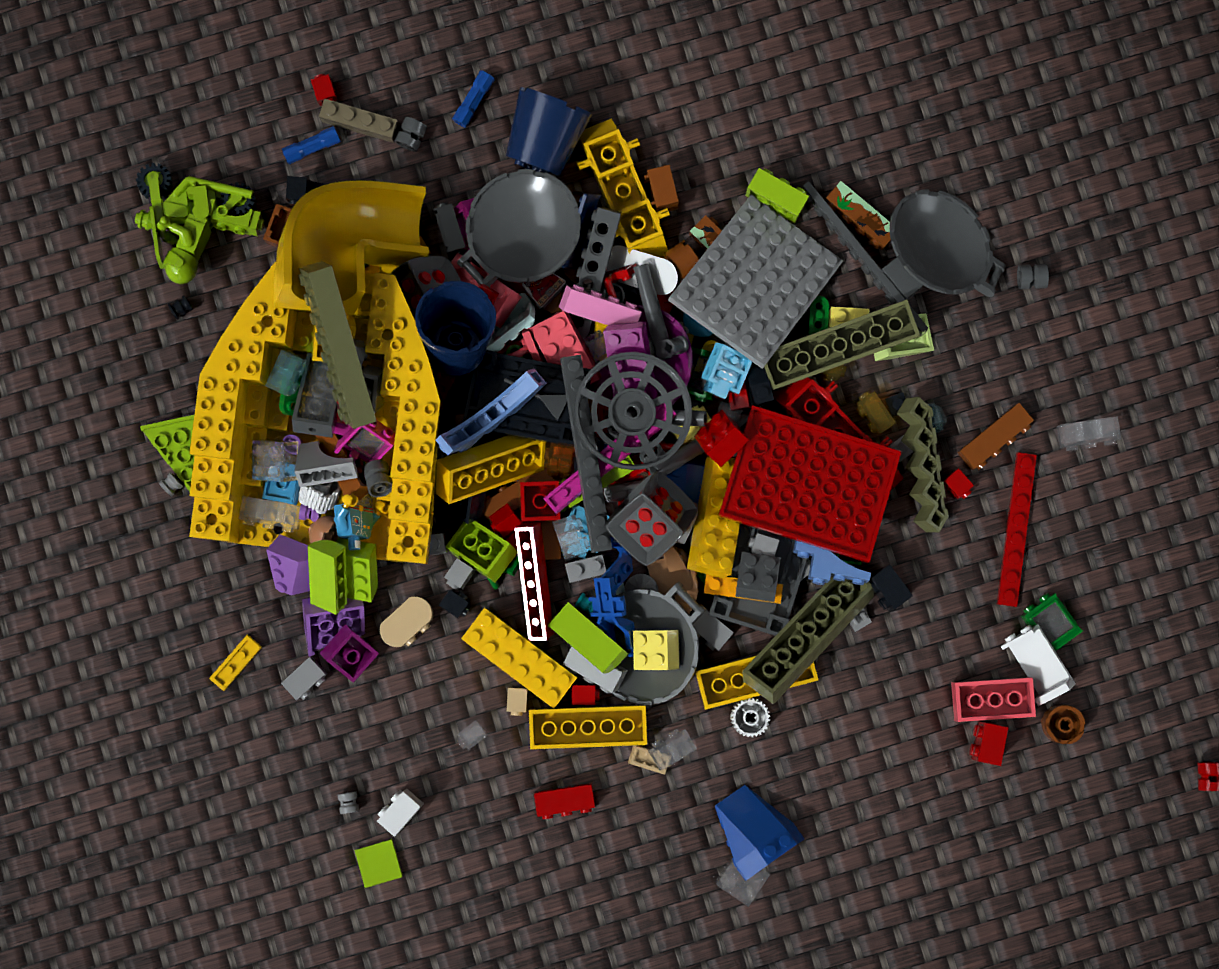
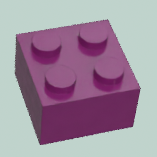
M346 624L320 652V655L353 683L379 654Z

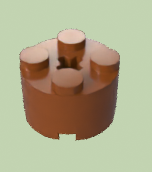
M684 240L666 251L663 256L664 259L670 261L676 268L678 284L682 282L699 260L688 244L685 245Z
M1054 705L1044 713L1041 719L1042 730L1045 736L1056 743H1075L1084 733L1085 719L1082 713L1069 705ZM1061 721H1066L1064 724L1065 728L1060 727Z

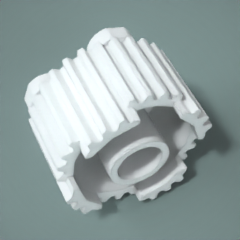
M337 481L300 487L299 502L309 506L308 508H312V510L315 509L319 514H325L327 510L333 509L334 505L337 504L341 488Z
M748 698L743 701L741 700L740 703H736L737 705L733 706L734 709L731 710L730 719L732 720L731 723L734 724L733 727L736 728L735 730L739 734L753 737L754 735L757 736V734L761 735V732H765L764 729H768L766 726L769 725L768 721L770 719L768 718L770 715L768 713L770 712L767 710L768 707H765L764 703L762 704V701ZM747 713L755 714L753 722L745 720Z

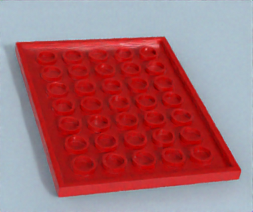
M752 405L744 430V434L749 441L737 453L718 516L869 563L902 451Z

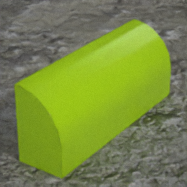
M331 540L315 541L308 545L310 604L337 615L347 605L346 547Z
M569 602L548 625L603 674L614 670L628 655L623 648Z

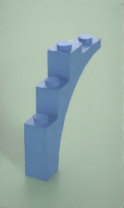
M535 369L526 371L487 406L460 425L441 434L435 441L439 444V448L447 455L457 451L462 453L469 450L483 435L492 432L508 416L517 413L547 383Z
M795 540L793 553H797V556L801 558L812 556L808 576L809 580H813L812 583L824 585V583L830 581L831 576L837 581L852 580V583L857 585H864V583L870 581V572L857 569L843 562L831 551Z

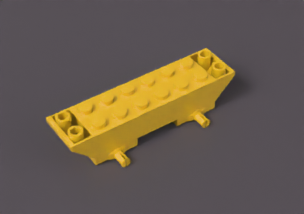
M612 118L585 129L579 140L587 159L577 163L579 170L591 166L608 208L622 212L616 237H621L629 254L634 249L663 258L668 248L659 219L670 214L667 208L656 212L652 208L630 156V149L640 146L638 139L626 142Z

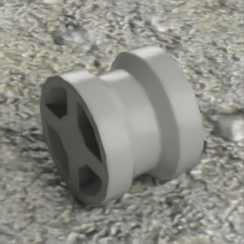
M171 472L165 480L159 482L160 486L171 497L177 489L183 487L182 483Z

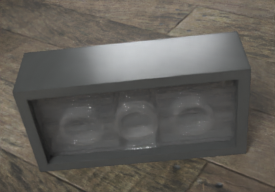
M307 353L293 412V432L333 438L337 420V402H335L332 395V390H334L333 383H330L327 378L326 371H329L327 363L312 361L311 353Z

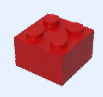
M723 410L715 414L706 426L700 428L694 436L705 453L720 467L749 441L737 423Z
M559 481L520 482L522 522L561 521V511L555 514L543 499L560 485Z
M978 721V725H975L973 730V736H976L975 742L971 744L969 755H972L971 759L1001 766L1008 727Z

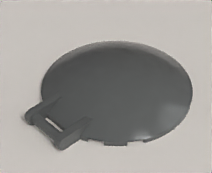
M521 169L497 176L478 192L471 203V209L466 219V234L470 250L458 260L457 264L464 268L479 285L485 284L488 287L498 278L505 281L523 283L543 279L556 272L574 252L581 231L579 208L571 191L554 176L531 169ZM475 259L489 275L484 278L470 262Z
M925 189L907 195L895 207L890 220V239L893 250L905 270L927 288L945 294H962L976 289L987 297H993L998 279L1006 268L1003 262L993 256V251H990L989 242L991 239L986 227H982L977 218L979 216L959 198L943 191L933 192ZM990 269H992L993 274L990 278L989 283H987V276L990 272Z
M677 582L666 594L649 589H634L616 595L625 597L627 615L622 617L634 622L635 631L679 630V669L634 670V657L627 655L619 664V666L628 671L618 691L612 693L616 697L624 701L636 703V705L658 704L678 695L692 679L699 658V641L694 623L706 611V608L703 605L700 606L682 588L683 585L680 582ZM676 594L695 611L691 616L673 598ZM594 617L592 623L596 626L599 617ZM615 625L616 643L629 654L631 650L626 649L624 632Z

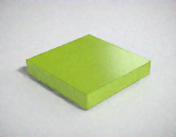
M393 839L354 850L365 888L403 877Z

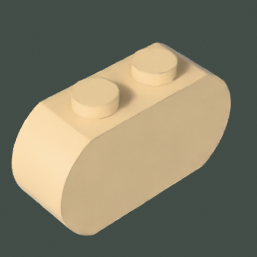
M420 597L408 598L381 623L380 635L383 641L392 647L410 646L416 640L415 636L420 631L423 634L431 627L429 624L433 620L431 604Z

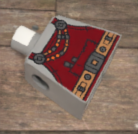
M554 273L543 279L522 283L524 290L541 311L567 285L564 279Z

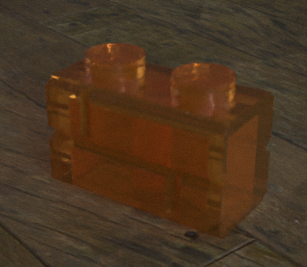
M554 443L550 444V448L546 447L544 468H547L549 476H559L565 479L570 477L574 447Z

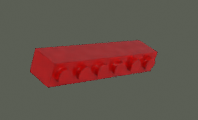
M541 521L522 522L515 527L528 640H548L554 635V630L548 626L553 619Z

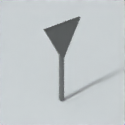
M507 378L504 379L505 382L511 385L514 383ZM536 393L534 396L541 399L558 421L567 403L566 395H540Z

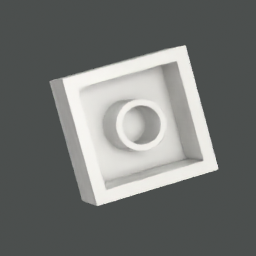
M400 789L391 798L393 803L390 806L387 804L378 813L380 818L377 822L394 837L424 805L408 789L404 791Z

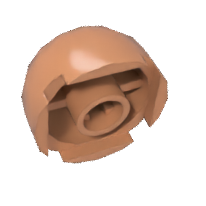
M322 516L310 525L308 530L310 543L319 540L337 542L339 537L337 536L336 524L334 522L335 516Z

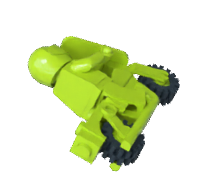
M151 163V167L146 164V169L142 167L140 169L141 173H137V186L145 198L148 199L150 197L152 206H149L150 211L148 213L143 209L140 213L137 212L135 224L140 229L143 227L145 230L152 229L155 255L160 269H165L168 278L176 284H187L195 278L198 260L210 238L213 227L221 231L230 230L239 235L247 234L257 237L259 230H263L265 220L262 219L261 212L254 211V208H256L254 192L249 186L246 187L244 183L239 185V182H235V186H233L232 183L227 185L188 176L163 202V197L166 198V193L170 194V188H173L172 177L165 166L162 167L159 163L158 166L155 163ZM217 199L221 202L220 206L217 204ZM161 238L169 245L176 244V247L167 252L165 259L163 257Z

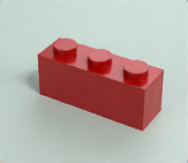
M592 783L534 792L537 817L542 816V819L554 818L553 814L561 813V816L573 815L572 811L580 810V813L592 812V808H595Z

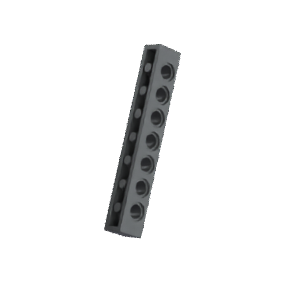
M601 206L593 211L591 221H594L593 228H589L586 240H589L588 247H584L581 256L584 259L583 266H579L576 277H579L578 285L584 287L586 292L590 293L591 290L601 293L603 279L607 271L622 212ZM600 223H605L608 226L607 233L599 231L598 226ZM595 242L602 243L603 251H595L593 244ZM589 261H596L598 269L591 270L588 266ZM590 279L593 282V288H585L584 280ZM569 313L574 322V317L577 315ZM581 317L584 321L583 325L578 326L575 324L585 345H587L593 320Z

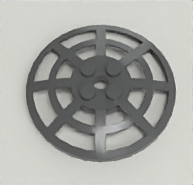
M626 352L600 361L588 372L578 388L574 414L579 435L595 456L614 467L640 470L657 466L677 452L690 429L692 405L685 383L671 366L652 355ZM634 359L645 361L647 364L643 373L634 371L619 373L615 362ZM608 365L612 377L604 381L596 393L585 388L594 374ZM654 366L665 371L678 388L667 393L665 388L650 376ZM638 378L640 381L637 389H625L622 379ZM614 382L618 393L613 399L610 400L601 396L603 391ZM647 383L653 385L660 392L661 396L651 399L644 392ZM681 395L685 409L683 428L671 424L673 417L671 400ZM582 396L593 400L591 405L593 424L585 428L582 427L580 418ZM598 403L608 407L609 418L598 422L597 417ZM663 403L666 405V421L655 418V407ZM629 407L637 410L636 417L628 416L627 409ZM612 425L619 432L616 443L609 439L602 429ZM651 426L662 429L658 437L649 443L645 432ZM668 431L678 434L679 437L672 448L663 456L657 458L653 447L664 439ZM597 432L606 444L614 448L611 458L604 456L596 450L586 435ZM627 436H638L642 446L625 447L623 445ZM645 451L650 462L643 464H623L618 462L621 452L640 453Z

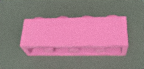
M573 284V287L566 285L559 308L565 312L605 325L638 322L641 311L636 308L637 305L626 301L623 304L619 302L620 299L613 296L605 298L602 297V293L591 290L589 293L584 291V287Z

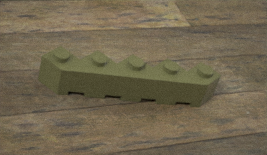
M920 397L906 398L897 415L910 425L901 439L914 452L905 468L918 478L909 495L920 503L922 507L913 522L926 533L940 532L949 515L948 509H945L944 497L946 496L944 482H941L940 470H942L940 456L937 455L936 430L932 425L931 416H933V410Z

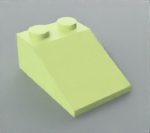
M918 314L928 327L924 335L874 353L875 361L934 351L927 314Z

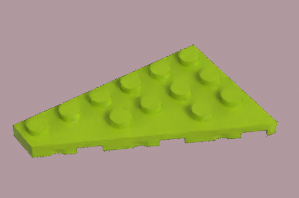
M194 415L140 426L141 431L144 432L152 445L158 450L159 454L190 492L194 456L189 453Z

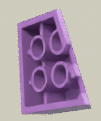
M279 535L266 549L275 588L279 592L289 595L310 591L308 545Z
M310 598L302 599L304 630L309 657L315 655V651L325 648L345 624L359 636L365 634L363 601L347 598V605L335 615L310 604Z

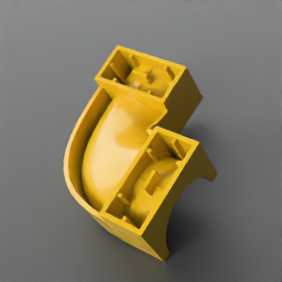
M343 181L322 185L303 195L290 211L279 240L274 270V307L311 311L310 305L307 306L304 300L305 288L300 285L298 274H300L299 268L323 261L333 268L345 313L354 315L365 293L364 263L379 266L380 273L390 274L395 268L410 259L428 256L429 247L421 246L419 238L420 214L426 194V187L379 181Z

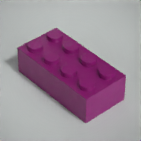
M646 321L608 325L604 329L603 334L607 358L626 352L651 355ZM634 359L615 362L619 373L628 371L643 373L647 364L645 361ZM652 371L650 376L654 378V372ZM638 378L622 379L625 389H637L640 381ZM614 382L612 383L613 396L618 393ZM647 383L644 392L651 399H655L657 397L656 388Z

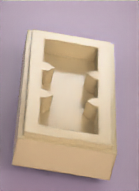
M633 745L628 763L665 775L671 756Z

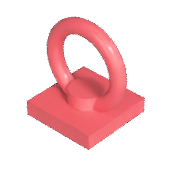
M530 328L523 329V338L506 343L497 352L504 354L508 347L516 344L523 347L507 355L522 357L526 354H531L533 360L542 362L545 360Z

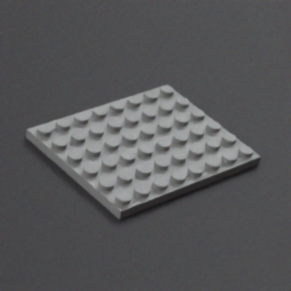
M751 194L670 295L668 301L763 369L842 264L843 260Z

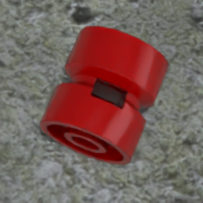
M1197 762L1198 774L1201 775L1198 779V790L1219 791V762Z

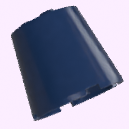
M520 87L506 157L515 160V164L523 168L560 176L587 127L592 114L577 106L575 110L567 107V102L529 88L525 90V88Z
M462 281L444 282L443 285L429 289L419 300L415 312V323L431 365L444 374L459 376L470 373L483 360L495 329L496 311L488 295L479 287Z

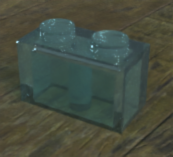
M281 350L265 386L285 396H291L292 393L295 394L299 387L297 381L300 375L303 376L307 369V360L287 350Z

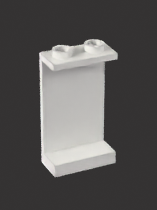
M1038 624L1034 627L1028 625L1020 630L1021 634L1016 636L1013 633L1005 638L1006 642L1001 648L1004 650L1009 647L1026 675L1033 678V686L1039 694L1035 698L1038 706L1071 690L1076 684Z

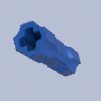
M480 70L473 82V86L452 118L456 124L467 128L475 110L494 82V77Z
M332 126L308 139L282 148L288 164H292L311 153L325 147L328 148L341 141L336 129Z

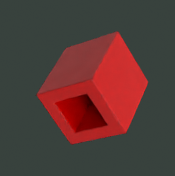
M319 74L314 79H311L314 93L320 106L323 105L324 99L338 100L329 74Z
M959 468L942 481L956 499L961 497L965 499L972 493L970 489L974 486Z
M572 685V705H595V701H599V689H595L596 685Z

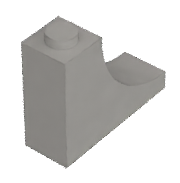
M319 441L299 445L294 472L300 487L358 478V471L353 457L335 458L328 456L322 452Z

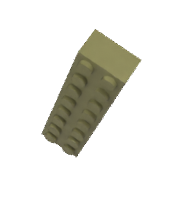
M323 261L299 268L300 274H298L300 285L304 286L306 291L304 300L306 305H310L311 308L310 320L312 325H316L317 333H315L317 343L321 344L323 349L321 357L324 364L327 363L329 371H326L329 382L333 383L334 390H332V395L335 402L338 401L340 409H337L339 418L353 429L376 422L333 268Z
M904 300L779 346L764 368L772 390L913 340L920 337V333L908 300Z
M832 576L830 581L821 587L742 671L743 682L772 704H775L872 600L874 592L871 583L867 582L864 585H857L848 579H845V581L834 580Z

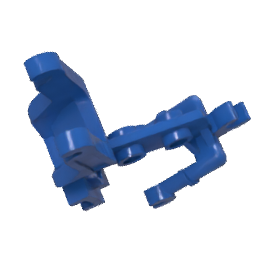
M610 535L612 548L619 551V556L601 577L594 578L596 596L588 597L589 601H592L593 612L590 614L591 617H599L597 627L614 642H616L615 625L621 629L625 635L626 649L631 650L628 656L634 657V622L622 617L627 615L625 597L616 596V590L633 572L632 558Z

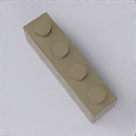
M324 99L319 118L323 123L392 143L395 141L400 126L397 119Z

